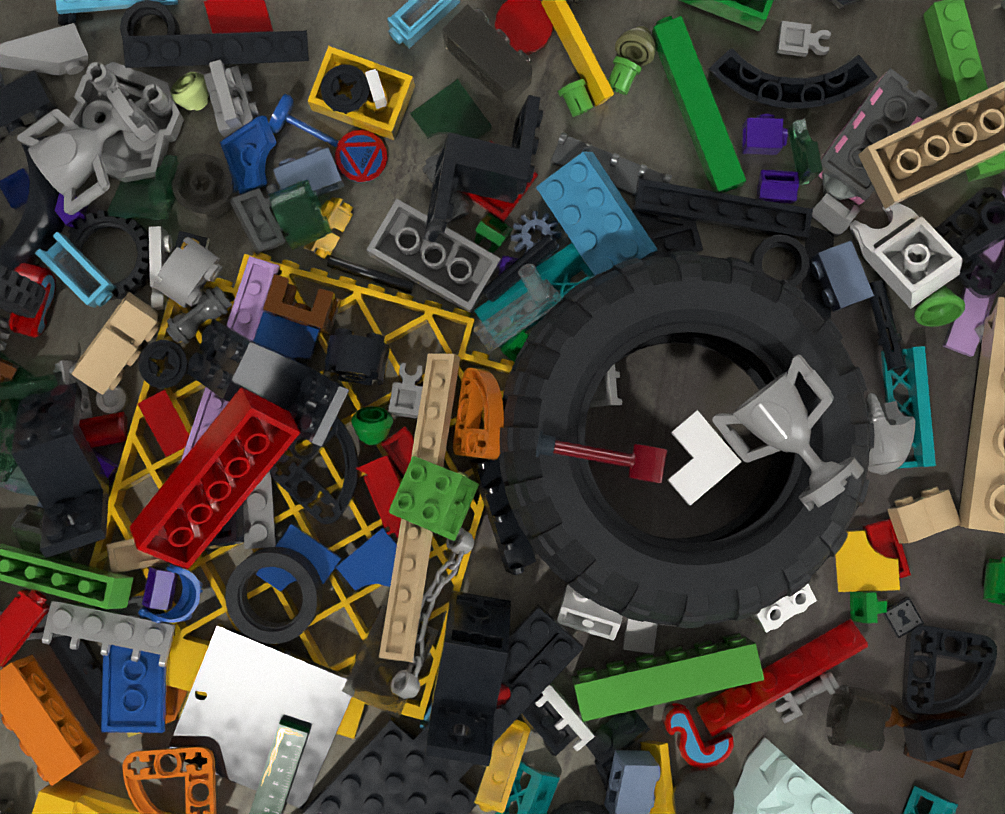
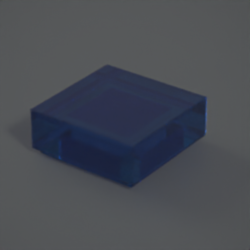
M24 168L0 180V188L13 209L21 207L28 201L30 176Z

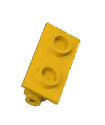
M331 197L330 200L324 202L319 211L321 216L316 226L313 225L308 230L304 239L306 244L303 248L313 252L316 248L317 250L314 254L322 259H325L327 255H331L340 237L331 232L333 227L340 232H344L353 216L351 213L353 210L352 206L345 202L340 206L343 200L341 198Z

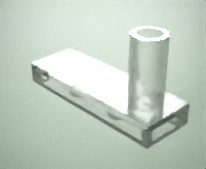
M526 264L518 272L528 291L473 328L474 333L489 353L544 316L562 299L558 291L547 279L542 280L534 264Z

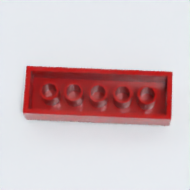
M241 387L130 525L137 550L188 570L301 433L291 413Z

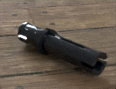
M885 281L871 282L869 285L874 296L870 297V302L880 337L877 339L878 346H882L887 371L904 368L907 365L904 361L900 345L902 336L900 333H897L885 288ZM879 300L881 301V305H882V309H883V313H884L886 322H884V319H883V315H882V312H881ZM886 329H888L890 341L894 352H892Z

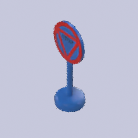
M287 94L282 96L269 121L274 134L279 133L287 121L336 147V165L341 174L347 179L363 183L370 182L380 176L385 169L388 157L387 149L377 135L366 130H354L344 135L338 141L289 115L294 100Z

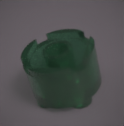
M309 179L300 180L269 194V201L280 229L283 228L284 232L289 234L285 239L292 250L315 242L332 233L328 219L320 209L322 204L316 190H313Z

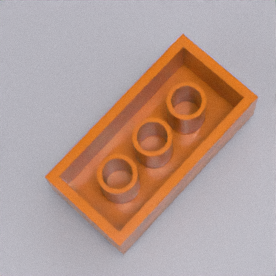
M33 655L13 661L0 670V712L3 715L1 717L2 722L7 729L14 731L20 740L19 746L27 756L32 757L37 765V772L44 781L49 782L53 786L100 753Z

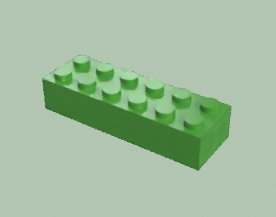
M740 633L724 636L723 642L712 644L711 640L694 643V648L683 650L682 647L670 648L665 650V655L653 657V654L649 653L635 657L636 662L624 664L623 660L609 662L606 664L607 668L595 671L594 667L577 670V675L571 677L582 721H589L762 681L764 676L756 643L747 637H741Z

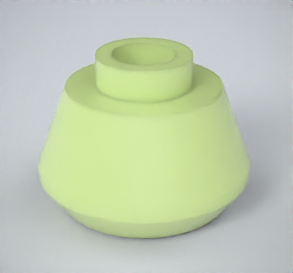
M189 72L180 77L171 88L173 101L187 110H201L209 102V92L202 73Z

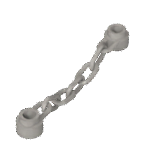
M462 527L455 541L447 538L446 545L452 550L451 556L436 572L435 579L428 591L423 594L421 610L425 600L430 602L426 613L420 612L419 624L420 621L423 624L421 633L417 634L416 643H420V657H413V662L409 663L407 671H399L392 680L391 691L403 699L415 697L420 689V682L417 676L425 657L424 636L435 599L443 586L456 575L463 555L469 553L474 546L472 534ZM456 553H457V554H459V555H458V558H457V560H456V562H455V561H454V558H455ZM447 567L453 570L446 578L442 575L440 576ZM438 583L439 585H438L437 589L435 590L434 594H432V591L434 590L436 584ZM415 665L416 668L414 673L412 674L411 671L413 666Z

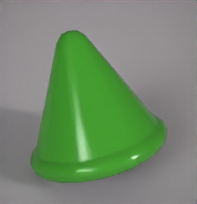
M944 285L918 304L914 312V318L919 324L928 327L946 325L955 321L963 314L965 302Z

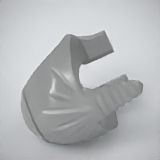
M870 393L867 395L866 405L868 420L874 424L875 441L874 448L870 449L868 471L879 475H886L899 468L905 462L912 447L916 421L913 416H904L899 411L897 401L884 403L880 406L877 396Z

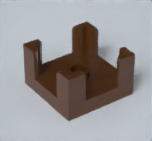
M274 274L263 310L271 316H279L330 334L341 302L340 299L335 298V293L319 289L311 311V307L294 302L297 287L289 284L288 278Z

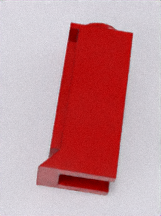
M386 455L355 469L367 474L363 478L384 527L389 526L390 531L386 532L387 535L395 533L396 538H398L401 518L390 514L389 509L401 482L390 456Z
M20 590L18 592L20 596H16L0 615V666L2 668L9 663L49 612L50 606L45 603L48 599L37 590Z

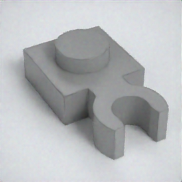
M782 21L779 27L776 53L806 57L808 49H812L817 55H826L829 47L821 46L818 40L829 39L831 32L820 30L816 33H810L811 24Z
M402 362L399 369L402 383L393 382L388 412L392 415L418 419L423 387L416 386L415 384L422 378V366L418 365L416 374L410 376L405 372L406 363Z

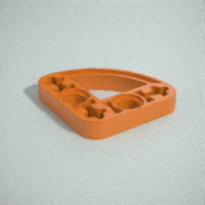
M467 368L461 383L453 438L454 454L460 456L496 460L500 455V428H504V408L501 390L496 378L489 371ZM484 408V429H480L482 409Z
M194 746L139 750L130 753L124 759L123 777L132 803L140 814H164L149 799L141 780L185 777L186 814H200V809L193 811V806L202 807L208 804L210 805V810H203V814H217L215 758L209 748ZM186 752L185 759H193L197 757L198 752H201V756L207 758V763L202 765V769H198L197 764L185 765L187 771H182L184 766L182 753ZM166 754H172L177 759V767L171 772L165 771L161 767V759ZM151 755H156L153 764L156 773H152L153 767L140 769V774L137 773L136 768H131V763L136 761L137 757H139L140 762H150L153 760ZM198 783L205 784L209 789V796L204 801H198L193 796V788Z

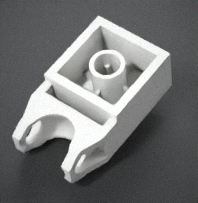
M897 203L886 209L884 206L882 207L890 222L887 227L873 229L866 224L854 220L850 224V232L858 242L864 259L911 309L960 274L962 257L923 217H919L912 209Z

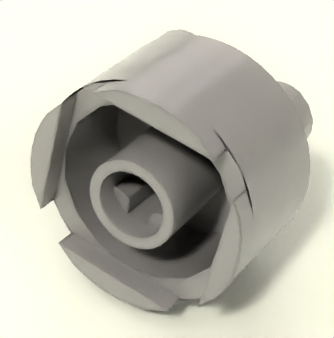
M187 237L183 241L188 245L183 250L177 247L157 276L162 278L161 283L154 282L153 284L154 288L183 308H186L188 305L196 307L200 297L206 293L202 290L206 282H213L223 269L218 264L220 261L219 257L190 237Z

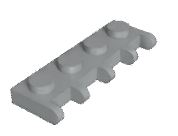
M52 600L42 643L50 644L52 635L55 633L72 637L70 649L77 650L80 639L102 643L100 654L108 656L111 645L133 649L131 661L135 662L139 661L141 651L160 654L159 666L166 667L176 624L156 623L151 621V619Z

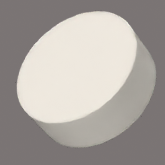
M117 385L113 391L108 388L103 395L97 392L96 403L103 412L110 414L119 413L128 404V394L123 387Z

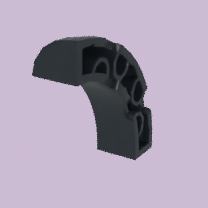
M733 48L729 49L708 68L721 82L740 95L761 104L787 109L820 107L840 101L862 90L878 78L860 55L849 59L842 66L829 73L810 78L778 77L765 73L744 60Z
M42 136L34 139L41 141L49 136ZM23 143L21 144L27 158L30 176L28 201L21 221L14 233L0 247V265L7 267L10 271H14L21 263L39 266L42 260L35 253L39 249L47 252L57 242L53 235L56 232L62 233L65 223L55 212L59 192L50 184L34 163L28 150L30 146Z

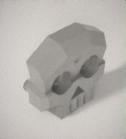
M113 61L105 66L103 64L99 65L98 62L91 63L87 68V74L82 76L74 98L78 103L69 118L80 128L98 130L112 119L111 109L113 105L106 92L119 83L130 94L126 99L130 98L137 101L135 105L137 107L140 106L155 128L153 131L156 135L146 142L141 141L134 132L127 133L123 130H119L108 137L103 143L102 153L107 176L124 183L160 176L165 164L169 142L176 141L184 121L173 101L171 87L165 81L131 68H125L124 65ZM100 115L106 116L103 123L97 122ZM64 125L60 132L70 129Z

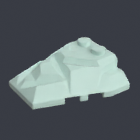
M765 737L745 759L742 766L743 772L737 787L734 786L731 793L732 799L728 810L724 813L854 814Z

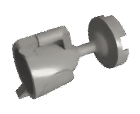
M119 83L106 92L113 105L111 109L112 119L98 130L80 128L59 109H54L17 136L18 141L30 146L28 148L30 156L50 184L64 196V212L69 215H74L110 188V182L102 160L103 143L108 137L119 130H123L127 133L134 132L141 141L146 142L156 135L153 131L155 128L140 106L137 107L131 99H126L130 94ZM59 121L70 129L46 137L41 141L34 139ZM95 171L98 182L75 199L76 190Z
M799 354L793 358L788 373L785 372L740 405L733 413L716 414L712 419L725 440L744 462H751L778 451L798 453L811 468L809 486L799 496L800 501L808 511L814 508V504L819 508L844 491V486L847 483L846 478L850 475L858 479L864 472L863 467L855 457L847 458L839 464L833 461L823 462L810 447L811 428L833 402L834 396L817 372ZM799 372L821 400L809 416L795 387ZM730 424H743L765 442L766 445L750 450Z

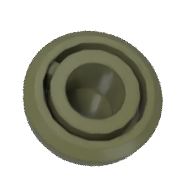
M637 26L625 31L615 43V51L619 57L628 59L640 67L650 64L654 59L656 52L655 42L649 29L644 26Z

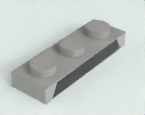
M268 472L243 502L245 549L268 548L277 545L273 478L270 472Z

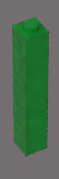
M672 16L662 18L656 22L651 36L654 39L660 61L710 188L713 192L726 193L740 188L746 182V178L682 16L674 19Z

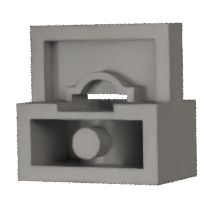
M221 60L209 63L211 73L204 74V79L219 132L226 138L260 116L256 101L251 102L249 92L253 91V87L248 73L243 74L238 65L226 68Z

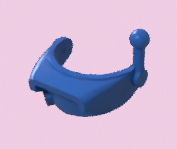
M170 564L166 570L177 573L182 581V595L178 603L170 611L163 614H153L146 607H142L138 611L141 618L147 617L156 623H161V621L175 623L192 618V613L199 604L200 593L203 592V590H200L203 583L190 571Z

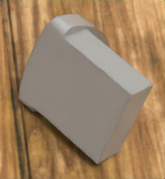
M826 193L813 208L812 217L831 231L834 236L838 237L849 227L861 209L854 204L849 210L830 194Z

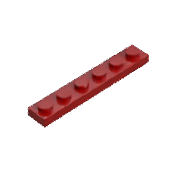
M849 619L762 669L764 680L729 688L695 709L713 737L868 647V642L854 622Z

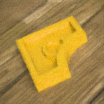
M865 530L846 531L848 537L835 555L838 592L900 590L898 558L886 557L875 551L868 542Z

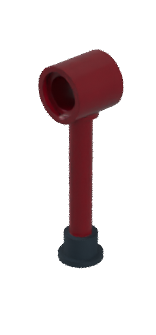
M540 430L535 457H539V454L553 457V453L625 466L629 467L628 478L662 484L667 450L634 444L633 452L629 454L556 440V436L543 434L544 431Z

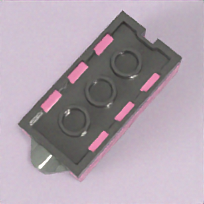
M889 68L812 169L813 173L823 179L824 195L828 193L837 201L849 198L858 206L866 201L875 188L858 155L866 147L928 118L939 103L920 89L916 93L912 92L906 87L909 81Z

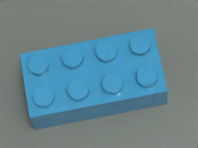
M582 152L536 186L594 276L613 268L614 265L634 258H647L658 251L593 152Z

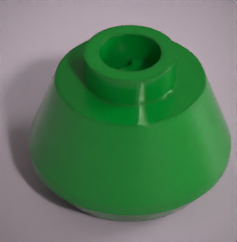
M370 406L358 410L353 415L351 424L361 441L368 445H377L387 438L393 424V417L384 408Z

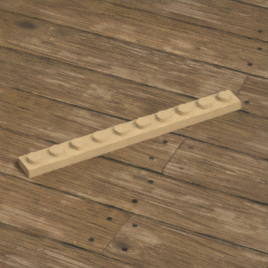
M428 354L411 459L413 456H416L441 467L444 465L460 357L456 354ZM402 518L379 658L413 662L433 532Z

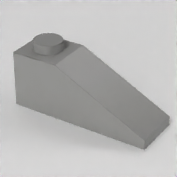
M74 23L0 43V67L35 71L52 75H62L65 73L74 75L87 67L88 53Z

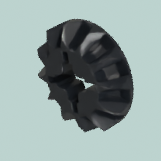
M339 65L330 69L325 74L321 83V94L324 102L333 111L344 114L359 111L360 107L367 102L370 88L367 77L360 69L352 65ZM340 79L346 86H354L350 89L352 99L346 97L345 94L338 95L341 91Z
M158 340L144 348L139 357L138 365L142 378L148 384L156 388L168 389L179 384L180 380L187 374L188 360L184 350L179 345L168 340ZM168 356V363L172 364L171 366L175 368L174 370L164 369L160 373V366L156 365L153 359L164 360Z

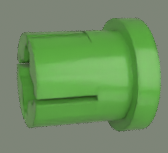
M615 56L613 60L614 67L608 82L613 91L627 95L635 76L640 74L642 68L628 59Z
M585 79L577 80L557 91L559 96L564 98L572 117L579 116L584 113L583 111L587 112L594 108L584 87L587 85Z

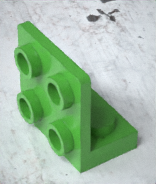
M413 456L391 504L389 513L455 541L479 484L461 474Z

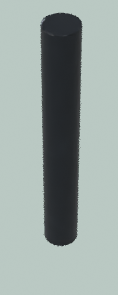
M331 255L327 262V267L409 294L412 293L414 288V282Z

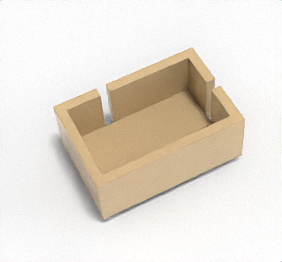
M128 292L77 361L71 375L102 395L108 388L113 391L123 378L122 375L125 371L123 367L125 364L131 367L140 355L142 348L140 344L142 341L146 340L149 342L159 329L158 325L160 322L157 321L159 312Z

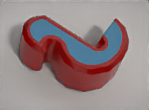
M21 263L14 271L42 286L46 290V294L34 318L19 316L12 312L9 318V327L12 332L37 338L42 335L47 324L45 315L54 299L56 279L48 268Z
M673 703L664 710L662 715L664 727L670 735H674L678 731L677 748L680 755L689 765L701 769L713 767L724 762L730 756L734 747L733 735L730 732H725L706 742H702L690 711L685 705Z

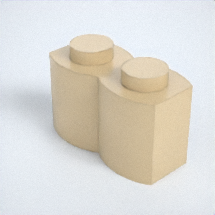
M938 486L920 491L921 497L914 500L912 496H907L894 501L896 506L887 510L899 544L918 541L961 524L949 489L939 491Z

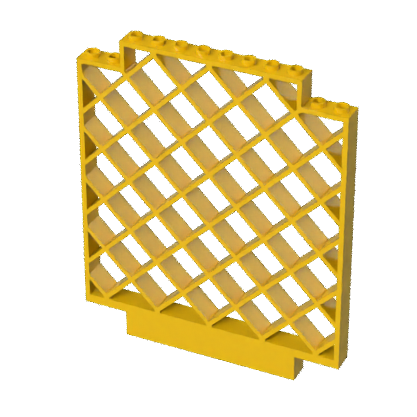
M254 251L253 256H251L279 265L278 272L282 273L279 276L288 278V283L296 287L295 277L353 293L341 300L337 314L358 303L376 334L383 335L364 302V297L424 314L384 336V343L388 345L429 323L445 353L453 354L434 321V317L466 325L458 354L460 357L459 364L467 362L506 374H510L513 368L514 361L501 359L500 363L489 360L490 355L474 350L471 355L466 354L475 325V319L470 318L471 313L468 311L454 308L453 312L441 309L442 304L425 300L424 304L413 301V296L397 292L396 296L385 294V288L373 284H368L367 288L357 286L356 280L345 276H339V280L327 277L328 272L317 268H311L310 272L299 269L300 264L292 261L282 260V264L270 261L271 256L264 253L256 255ZM244 254L234 288L232 287L233 282L221 278H216L214 282L207 281L203 288H210L212 290L218 286L225 294L236 298L249 256L251 255ZM297 287L295 295L297 303L307 305ZM169 298L156 341L168 340L176 343L166 331V328L169 327L167 320L169 318L173 319L179 314L180 309L183 313H188L192 310L191 306L188 305L186 308H183ZM235 300L231 301L232 306L227 309L228 313L222 314L215 320L221 321L230 316ZM212 319L206 320L198 327L195 336L200 344L203 331L210 325ZM320 332L318 341L327 354L328 341L323 332ZM390 348L388 358L400 378V365ZM153 359V362L160 366L159 372L162 373L166 369L164 366L165 359ZM459 366L458 376L462 382L464 373ZM423 374L421 380L415 384L416 386L423 385L425 374ZM144 380L138 403L155 395L157 388ZM197 380L180 390H177L175 385L168 389L164 388L189 435L194 419L183 400L205 388ZM341 381L343 386L349 389L348 395L357 411L364 408L352 384ZM391 393L366 407H383L390 403ZM138 405L136 406L108 500L106 539L96 541L89 564L91 567L102 570L105 561L109 559L106 544L111 543L116 524L125 540L133 539L130 530L132 523L122 506L126 490L151 476L158 489H160L167 480L162 470L180 461L185 450L184 448L157 462L143 436L147 421ZM484 408L482 409V416H481V418L483 419V421H484ZM355 413L341 420L346 427L351 425V419ZM457 416L450 420L449 428L456 425ZM304 440L297 444V451L300 453L313 446V443ZM381 441V443L377 444L376 446L378 447L381 455L386 456L388 454L382 447L381 444L383 443V441ZM325 445L320 454L336 481V484L327 488L333 494L342 489L344 477ZM446 449L444 459L450 470L458 473L459 471ZM290 450L286 453L291 457L294 456ZM137 453H139L147 468L131 476ZM391 459L394 468L397 472V475L399 477L400 482H402L403 477L399 469L397 468L396 464ZM279 468V471L277 472V474H278L279 476L282 475V472H281L280 468ZM472 468L464 472L468 477L474 474ZM359 471L358 479L367 474ZM276 482L290 507L289 510L275 517L276 525L294 515L302 531L320 542L303 512L305 508ZM320 492L317 499L309 503V505L311 506L317 503L318 501H320V498L324 497L325 495L322 492ZM481 494L478 504L473 498L470 505L475 514L471 528L467 531L472 534L474 540L484 508ZM354 496L349 506L362 530L329 547L328 549L332 552L339 550L364 535L369 540L375 535L373 530L383 525L381 519L370 525ZM433 533L431 542L433 550L430 551L429 559L437 555L442 565H444L448 561L444 553L448 547L446 543L440 545ZM243 543L224 546L210 554H207L206 550H204L197 558V561L188 569V571L193 572L200 567L202 568L222 608L187 626L185 621L171 623L176 624L167 661L166 685L189 692L192 689L210 641L191 636L190 632L224 613L227 614L234 629L240 631L229 616L225 600L226 587L212 560ZM254 548L252 550L256 552L264 548ZM471 551L463 555L458 574L451 579L454 585L453 591L460 592ZM149 567L141 568L147 579ZM448 567L445 569L448 575L453 571ZM334 569L329 576V580L341 601L317 614L309 626L344 607L366 647L329 667L308 628L299 637L313 662L337 672L370 654L391 691V683L394 676L386 661L379 658L382 638L376 642L373 640L353 603L382 585L371 584L349 596ZM265 583L247 593L248 600L273 586ZM273 587L290 620L296 617L299 611L287 589L285 588L280 592ZM145 590L141 591L140 593L134 596H143ZM449 601L434 608L428 619L429 621L447 611L437 646L426 628L424 642L433 657L430 671L418 677L420 686L426 684L422 701L410 698L403 699L392 691L389 693L357 684L336 734L355 739L366 704L420 720L424 719L439 667ZM421 621L418 629L419 633H421L423 622ZM196 691V694L207 697L206 692Z

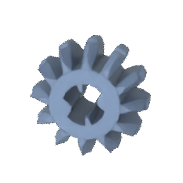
M537 211L532 212V220H529L525 214L521 215V221L524 225L514 223L513 229L519 233L511 235V241L520 242L514 247L515 252L526 249L525 254L537 244L531 241V235L529 234L530 232L535 234V230L541 232L542 239L549 234L555 240L560 239L561 232L552 231L558 226V222L552 221L547 224L549 219L548 213L543 215L542 220L538 219Z

